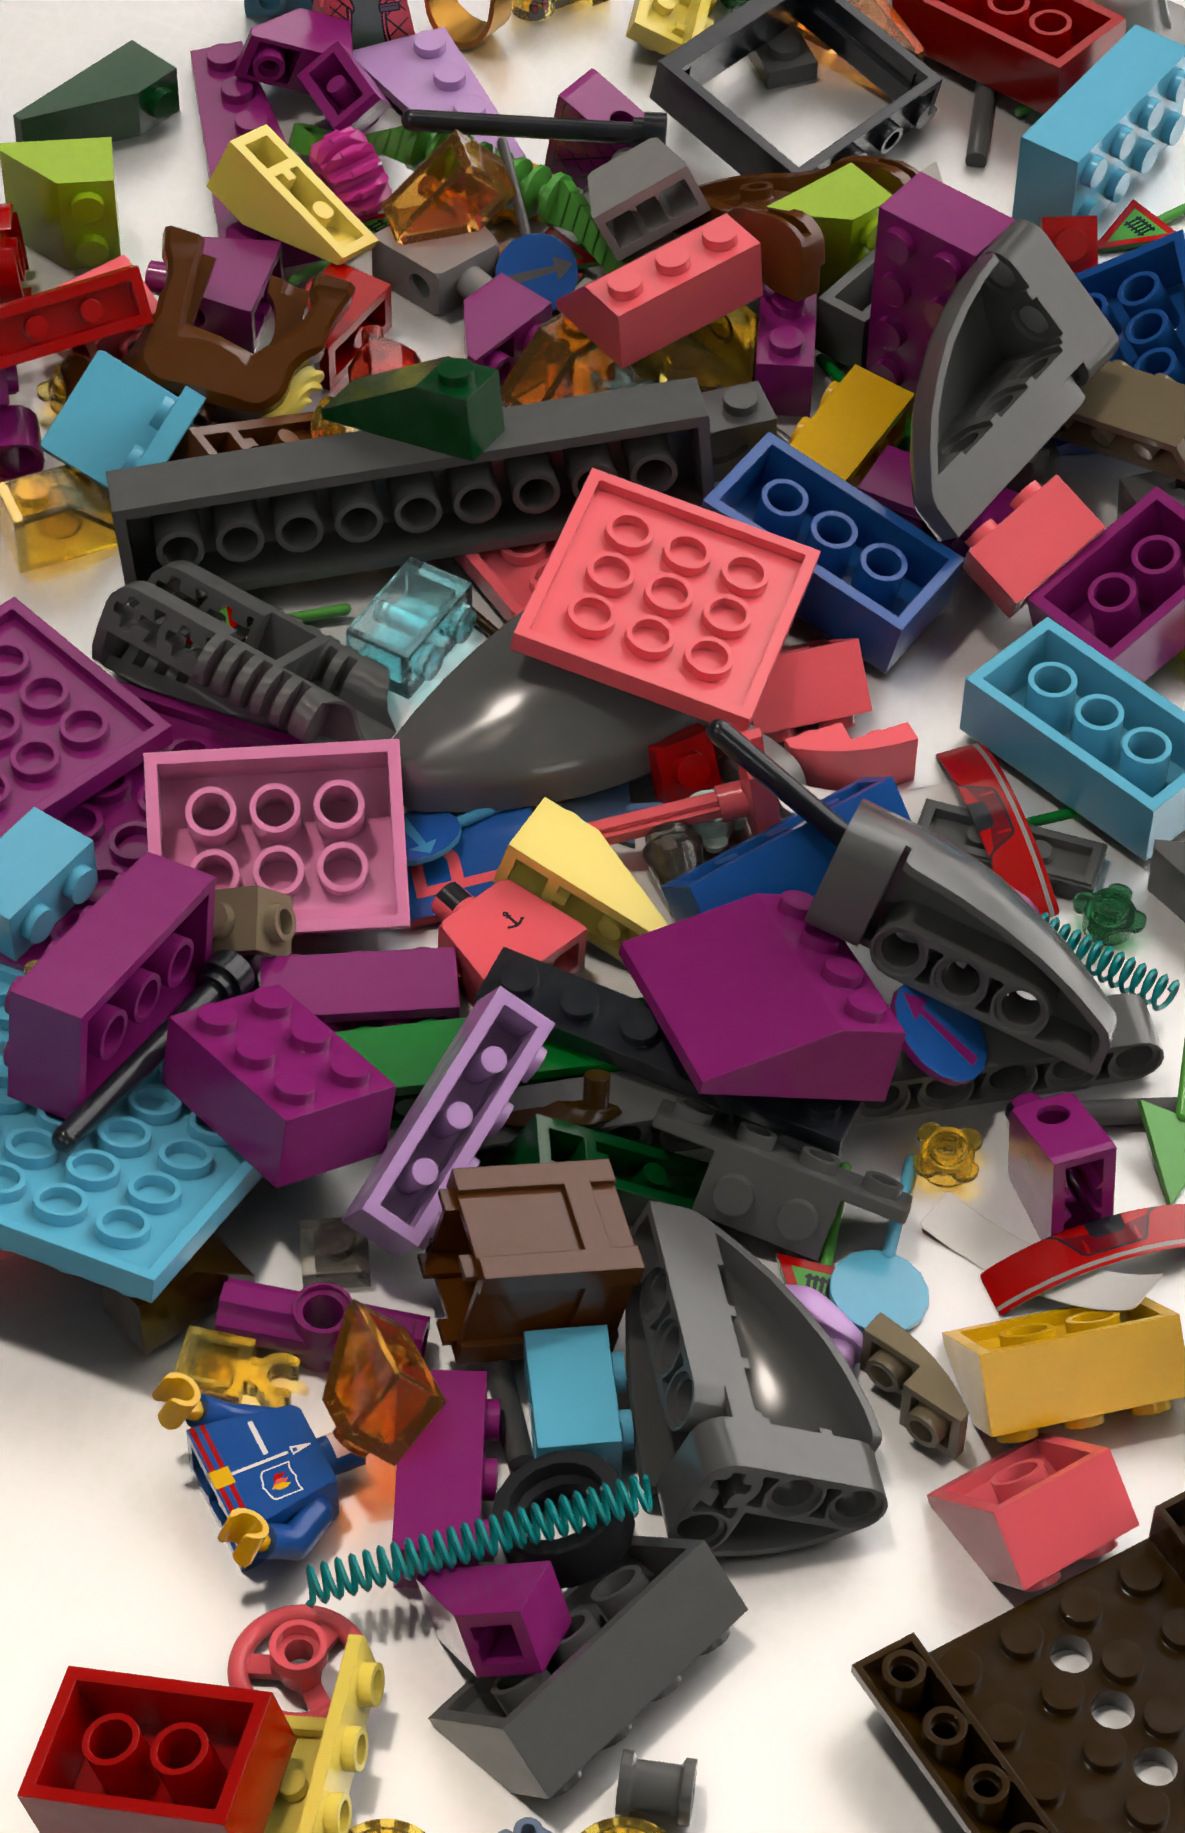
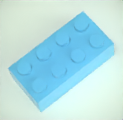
M1135 24L1021 136L1012 212L1013 219H1024L1038 227L1039 217L1095 215L1097 220H1099L1101 213L1112 202L1118 203L1123 198L1131 182L1140 173L1146 174L1149 172L1157 156L1168 145L1174 146L1185 128V116L1182 115L1185 98V45Z
M1046 617L965 678L960 729L980 744L985 745L991 752L1141 859L1146 861L1152 856L1155 839L1171 841L1185 830V711L1049 617Z

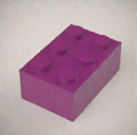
M1154 487L1026 597L1032 626H1036L1046 617H1049L1144 683L1185 647V506L1159 487Z
M280 984L261 987L247 994L216 1003H207L199 1008L169 1016L161 1083L276 1188L384 1152L388 1144L396 1085Z

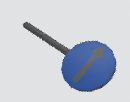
M500 137L497 140V147L521 237L511 241L501 252L495 268V275L503 273L550 301L553 312L557 310L556 300L575 290L578 283V264L571 249L559 238L544 233L532 234L508 141L506 138Z

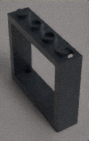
M749 0L660 59L649 98L740 175L797 173L823 169L848 156L865 155L873 157L878 152L882 154L889 152L898 143L902 135L914 127L921 129L933 118L938 109L934 105L943 78L848 0ZM797 21L894 100L800 167L794 164L702 86Z

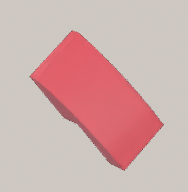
M840 722L817 730L805 731L797 736L785 739L784 749L794 756L800 764L805 775L806 785L810 787L838 791L864 777L893 776L896 785L914 780L918 737L908 722L883 730H873L851 739Z

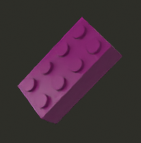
M921 171L879 206L866 370L916 395L927 344L942 310L961 278L979 256L1015 219Z
M146 851L127 872L122 871L116 876L110 889L93 906L88 905L84 908L76 924L59 941L54 940L48 945L42 958L25 976H18L12 982L4 1003L5 1012L9 1014V1040L3 1055L4 1065L8 1067V1097L66 1119L196 990L197 971L212 955L215 876Z

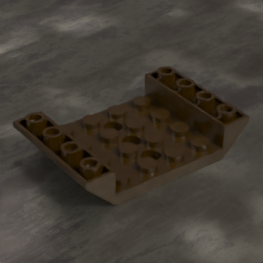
M1185 1491L1155 1506L1147 1539L928 1653L913 1632L852 1664L851 1673L965 1833H1185ZM1072 1650L1083 1655L1088 1661L1089 1667L1078 1673L1062 1671L1053 1664L1050 1657L1059 1651ZM1104 1705L1116 1706L1123 1709L1129 1715L1131 1723L1119 1729L1104 1727L1094 1719L1092 1712ZM1146 1761L1158 1762L1165 1765L1171 1771L1174 1779L1166 1785H1150L1143 1782L1136 1775L1134 1768Z

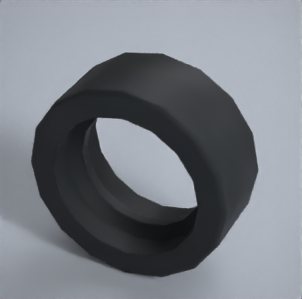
M580 1450L554 1451L529 1460L510 1474L495 1495L491 1514L497 1517L504 1534L502 1520L504 1510L511 1513L518 1530L516 1516L518 1506L525 1509L528 1519L532 1524L530 1512L532 1502L537 1503L543 1513L545 1511L544 1502L546 1498L551 1499L554 1505L558 1504L560 1494L566 1496L568 1500H572V1494L576 1490L581 1493L583 1499H587L586 1490L590 1486L595 1489L600 1503H602L600 1486L603 1482L609 1485L616 1501L614 1482L617 1478L619 1479L617 1471L600 1456ZM624 1504L625 1517L622 1522L615 1518L610 1508L611 1521L608 1526L601 1522L596 1513L597 1525L594 1530L590 1529L586 1524L580 1534L575 1532L567 1535L566 1538L553 1539L551 1542L549 1540H540L538 1545L533 1544L529 1537H527V1544L524 1549L519 1548L512 1537L513 1547L511 1552L507 1553L504 1550L503 1552L508 1564L551 1561L560 1588H574L598 1579L619 1563L632 1543L635 1520L629 1514Z

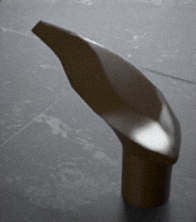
M600 1069L588 1070L584 1073L582 1100H558L545 1107L512 1111L503 1127L522 1130L535 1114L589 1129L604 1125L622 1114L621 1109L617 1105L609 1103L611 1074Z

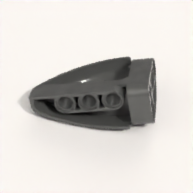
M1024 219L1013 221L979 256L961 278L942 310L927 344L911 418V490L915 510L938 541L960 537L1081 406L1086 396L1079 387L1086 385L1118 351L1120 345L1114 328L1049 237L1040 227Z
M523 610L478 646L443 679L393 737V739L400 740L403 806L419 812H470L481 808H491L495 811L537 806L544 797L553 802H559L590 795L650 773L648 746L699 722L707 727L709 722L511 650L513 633L524 612Z
M863 798L837 847L804 922L856 947L861 944L869 948L872 962L886 976L1096 1076L1116 1032L1118 1024L1116 1013L1107 996L1068 943L1000 875L942 836ZM896 933L907 934L916 943L906 942L898 937ZM956 962L968 963L976 971L964 970ZM1016 991L1028 992L1037 1000L1025 999L1017 994Z
M649 1200L631 1231L634 1245H638L645 1269L639 1285H634L625 1308L627 1384L629 1406L633 1419L634 1449L639 1483L643 1489L642 1477L644 1474L649 1475L651 1494L658 1495L668 1538L705 1540L714 1556H752L805 1548L837 1539L876 1523L885 1515L888 1508L886 1493L874 1454L881 1444L882 1433L868 1399L833 1340L807 1308L772 1271L709 1219L689 1208Z

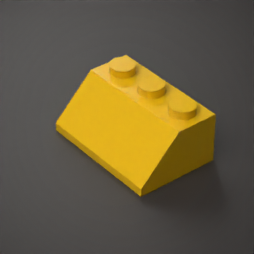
M1147 1297L1132 1310L1104 1311L1068 1306L942 1332L944 1347L973 1425L989 1436L997 1437V1441L1000 1443H1018L1034 1439L1039 1435L1038 1428L1063 1423L1066 1429L1095 1427L1105 1422L1104 1414L1129 1409L1132 1415L1157 1414L1171 1408L1170 1400L1185 1397V1346L1180 1314Z

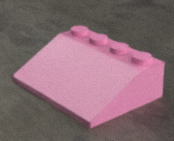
M399 739L143 753L148 852L215 876V889L258 885L291 896L293 901L292 909L296 918L294 935L411 928Z

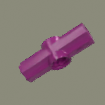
M228 1278L227 1282H224L219 1299L214 1335L217 1339L293 1353L295 1360L301 1366L314 1372H330L340 1368L343 1364H349L402 1375L403 1369H422L430 1330V1316L353 1302L346 1290L332 1283L318 1282L306 1286L301 1291ZM317 1326H327V1327H330V1328H328V1329H318V1328H316V1327H317Z

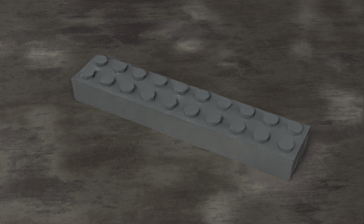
M690 377L504 407L505 431L473 462L360 430L106 471L111 512L125 585L133 581L143 580L148 582L153 572L173 561L185 560L247 591L558 540L592 468L701 507L702 501L715 488L709 414L697 378ZM176 578L168 582L169 585L176 589V597L180 599L188 597L180 591L182 581ZM135 599L129 602V606L134 608L140 602Z

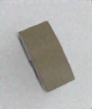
M880 1312L864 1329L860 1369L867 1373L871 1381L882 1390L896 1392L902 1396L899 1424L904 1426L917 1442L926 1447H936L956 1460L964 1450L969 1415L959 1391L937 1360L906 1330Z

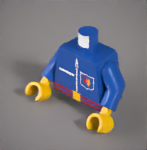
M179 1372L167 1374L152 1393L154 1400L166 1402L158 1413V1419L162 1427L168 1430L177 1429L184 1421L191 1427L186 1430L190 1470L221 1530L217 1539L222 1543L227 1542L232 1552L233 1560L238 1564L241 1572L248 1571L268 1559L299 1561L307 1557L332 1525V1521L339 1515L338 1483L335 1476L366 1464L365 1453L355 1429L350 1425L316 1438L301 1408L297 1406L286 1405L274 1408L230 1403L201 1394L198 1385L193 1379Z

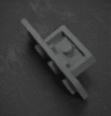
M678 1097L676 1102L663 1099L657 1110L652 1126L714 1150L692 1207L693 1211L708 1219L815 1261L819 1258L841 1201L897 1223H906L913 1196L903 1192L904 1186L902 1183L888 1175L875 1171H867L865 1176L839 1167L840 1160L829 1152L810 1146H804L802 1151L795 1150L776 1142L777 1135L763 1126L750 1122H740L737 1127L713 1117L715 1112L712 1108L690 1098Z

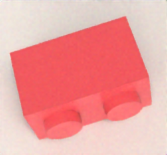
M1057 474L1043 486L1036 480L1031 482L1010 502L1009 505L1014 511L998 525L992 518L989 519L965 542L970 550L966 554L962 568L1009 619L1027 604L1026 597L1100 535L1106 527Z

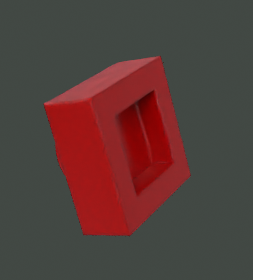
M1097 216L1039 217V227L1049 237L1073 272H1082L1098 265Z
M699 722L648 746L650 770L656 798L663 804L689 798L696 792L710 790L714 786L722 784L713 743L706 735L707 727Z

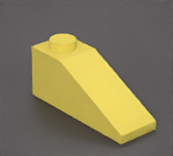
M267 124L231 140L206 185L243 225L336 265H341L374 248L378 242L375 235Z
M546 797L543 798L508 844L492 881L497 883L499 880H511L580 922L587 928V941L621 962L623 961L618 954L621 942L668 925L601 832L583 821L574 812L562 808Z

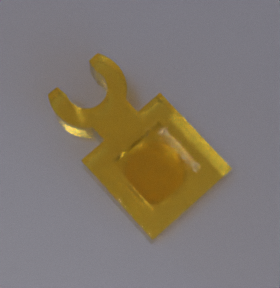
M189 1325L174 1372H179L192 1378L198 1385L201 1394L239 1404L242 1403L243 1396L247 1395L255 1397L261 1406L278 1408L291 1405V1390L275 1387L271 1382L278 1378L298 1381L300 1377V1359L287 1353H274L263 1359L256 1357V1339Z

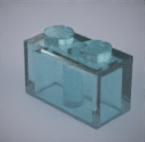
M410 557L347 628L346 645L358 650L360 655H367L387 666L390 674L388 691L409 700L425 680L431 681L436 677L441 669L444 658L457 643L463 644L471 635L476 622V612L472 610V583Z

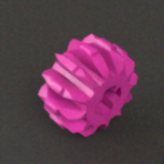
M351 126L341 131L336 129L322 136V140L311 145L309 162L313 172L359 220L365 222L379 215V211L389 207L392 194L388 184L389 177L383 169L382 160L378 158L373 144L368 142L363 132Z

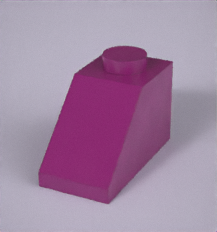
M338 40L297 75L334 130L338 129L341 131L351 126L362 132L372 127L380 116L392 107L374 80Z

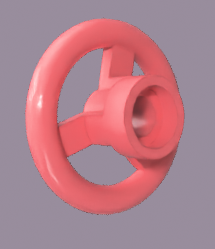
M297 1604L271 1610L251 1622L236 1639L227 1666L229 1687L254 1690L250 1679L281 1680L287 1688L300 1693L309 1711L287 1712L282 1710L284 1715L327 1718L331 1700L321 1683V1676L328 1661V1653L338 1641L346 1646L349 1634H363L349 1619L325 1607L314 1605L313 1608H310L306 1604ZM271 1635L269 1654H253L262 1641ZM297 1659L308 1660V1662L300 1664L291 1663Z

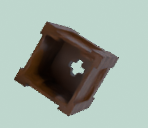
M609 1159L453 1168L451 1170L446 1185L447 1189H439L438 1191L442 1211L434 1236L429 1238V1245L425 1253H418L417 1259L423 1279H434L446 1318L437 1319V1328L442 1345H451L456 1364L524 1359V1331L607 1325L610 1351L613 1352L619 1337V1324L634 1285H639L645 1266L638 1245H634L614 1185L616 1179Z

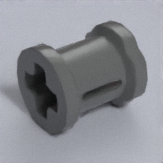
M624 1749L619 1771L615 1817L627 1818L631 1811L676 1817L678 1825L689 1827L694 1802L698 1759L687 1757L683 1764L638 1759L635 1750Z

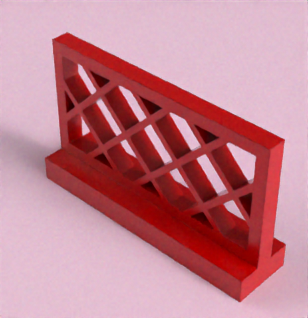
M129 265L0 304V370L154 323L139 266Z

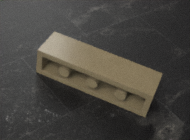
M1118 359L1112 362L1108 361L1086 385L1079 387L1086 396L1084 402L1052 437L1185 481V384L1178 383L1163 373L1153 375L1134 369L1126 362Z

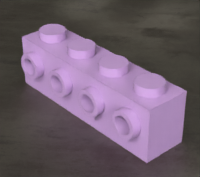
M502 986L479 999L341 1221L396 1258L418 1247L422 1250L427 1248L430 1237L433 1238L441 1214L440 1211L442 1210L438 1196L439 1189H447L446 1185L453 1168L479 1166L480 1160L475 1157V1154L486 1136L493 1138L509 1118L514 1105L508 1100L519 1082L527 1083L542 1064L547 1054V1050L542 1045L555 1023Z

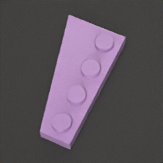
M445 27L425 30L417 34L353 50V58L374 80L389 102L392 101L403 112L409 109L499 114ZM471 135L475 137L477 145L485 141L494 145L496 153L499 151L497 140L500 137ZM504 137L508 141L510 152L513 153L514 159L526 158L514 137Z

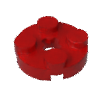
M12 202L0 204V304L32 295L31 287L22 288L21 282L26 281V270H29L20 221L17 212H13Z

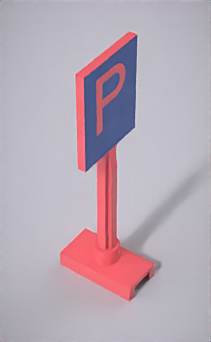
M760 727L740 732L765 753ZM738 765L740 780L714 786V792L588 822V824L598 829L609 845L719 818L724 823L746 817L751 832L755 836L779 823L781 815L778 798ZM531 806L504 810L461 828L462 833L459 842L448 853L434 861L417 866H407L411 928L405 930L443 921L432 912L431 905L436 894L445 885L457 882L474 897H477L495 883L492 881L508 844L532 814Z

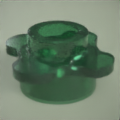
M1114 883L1109 885L1108 888L1100 889L1096 893L1092 894L1084 891L1074 897L1073 910L1083 915L1082 929L1086 936L1091 934L1092 942L1095 943L1102 940L1103 946H1116L1127 941L1132 933H1139L1145 928L1146 915L1137 910L1131 901L1132 890L1124 884Z

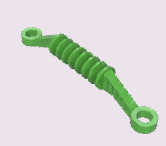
M295 123L288 147L309 157L311 145L322 140V136L332 131L310 124ZM403 126L365 134L368 142L373 144L378 157L387 156L404 163L407 169L417 173L425 169L427 177L434 180L444 176L446 185L456 188L462 184L464 192L474 196L481 191L483 200L494 203L500 199L502 208L510 211L514 210L499 151L496 153L493 144L484 141L477 145L475 137L471 135H461L458 138V134L413 132L406 130ZM511 152L529 219L537 214L539 223L548 227H561L564 230L573 232L579 242L585 246L590 255L596 259L606 273L636 259L626 257L617 262L591 216L589 202L582 193H579L580 190L573 182L571 176L562 172L552 176L550 168L542 164L533 169L530 159L520 157L514 161V156Z

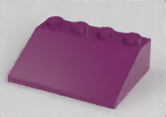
M797 890L784 891L781 895L755 893L621 942L618 952L619 956L699 1094L885 1102L906 1032L847 943L804 922L814 899L810 894Z

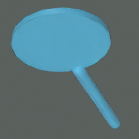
M909 1154L905 1158L900 1183L904 1186L902 1191L908 1194L911 1193L918 1164V1158L914 1154ZM892 1220L889 1222L883 1251L869 1249L851 1253L838 1262L829 1280L830 1300L862 1332L880 1312L908 1332L921 1322L929 1306V1288L921 1272L908 1260L895 1255L903 1224Z

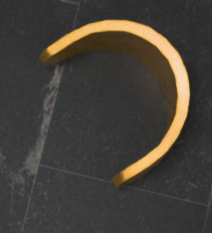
M424 0L426 14L432 28L445 27L458 49L461 50L471 49L484 41L507 22L512 11V0H490L489 15L486 22L472 16L457 0Z

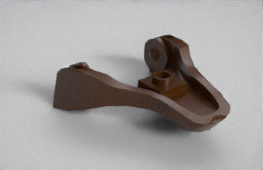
M864 155L844 157L823 169L797 173L748 174L718 179L698 185L711 210L672 232L683 235L727 213L761 243L762 282L771 290L798 302L819 293L820 268L825 264V246L822 230L815 220L803 211L797 209L787 211L766 206L851 162L892 195L918 174L919 171L900 160Z

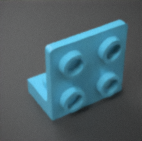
M100 350L95 354L45 434L40 448L108 491L106 471L169 461L187 429L190 428L200 412L206 397L188 386H185L180 396L177 397L107 352Z

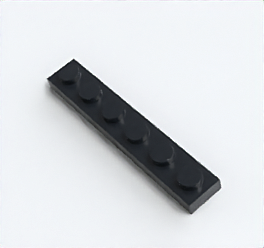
M506 947L502 948L475 995L476 1004L479 999L502 986L555 1023L546 1039L836 1156H839L865 1104V1101L699 1094L647 1003Z

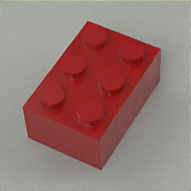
M68 1665L17 1797L39 1833H264L297 1739L273 1692Z

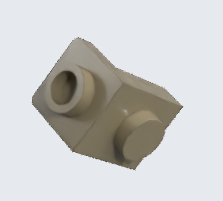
M258 885L215 889L212 955L216 951L223 949L234 951L241 956L261 955L264 957H279L291 954L292 938L296 930V918L292 909L293 901L291 896Z

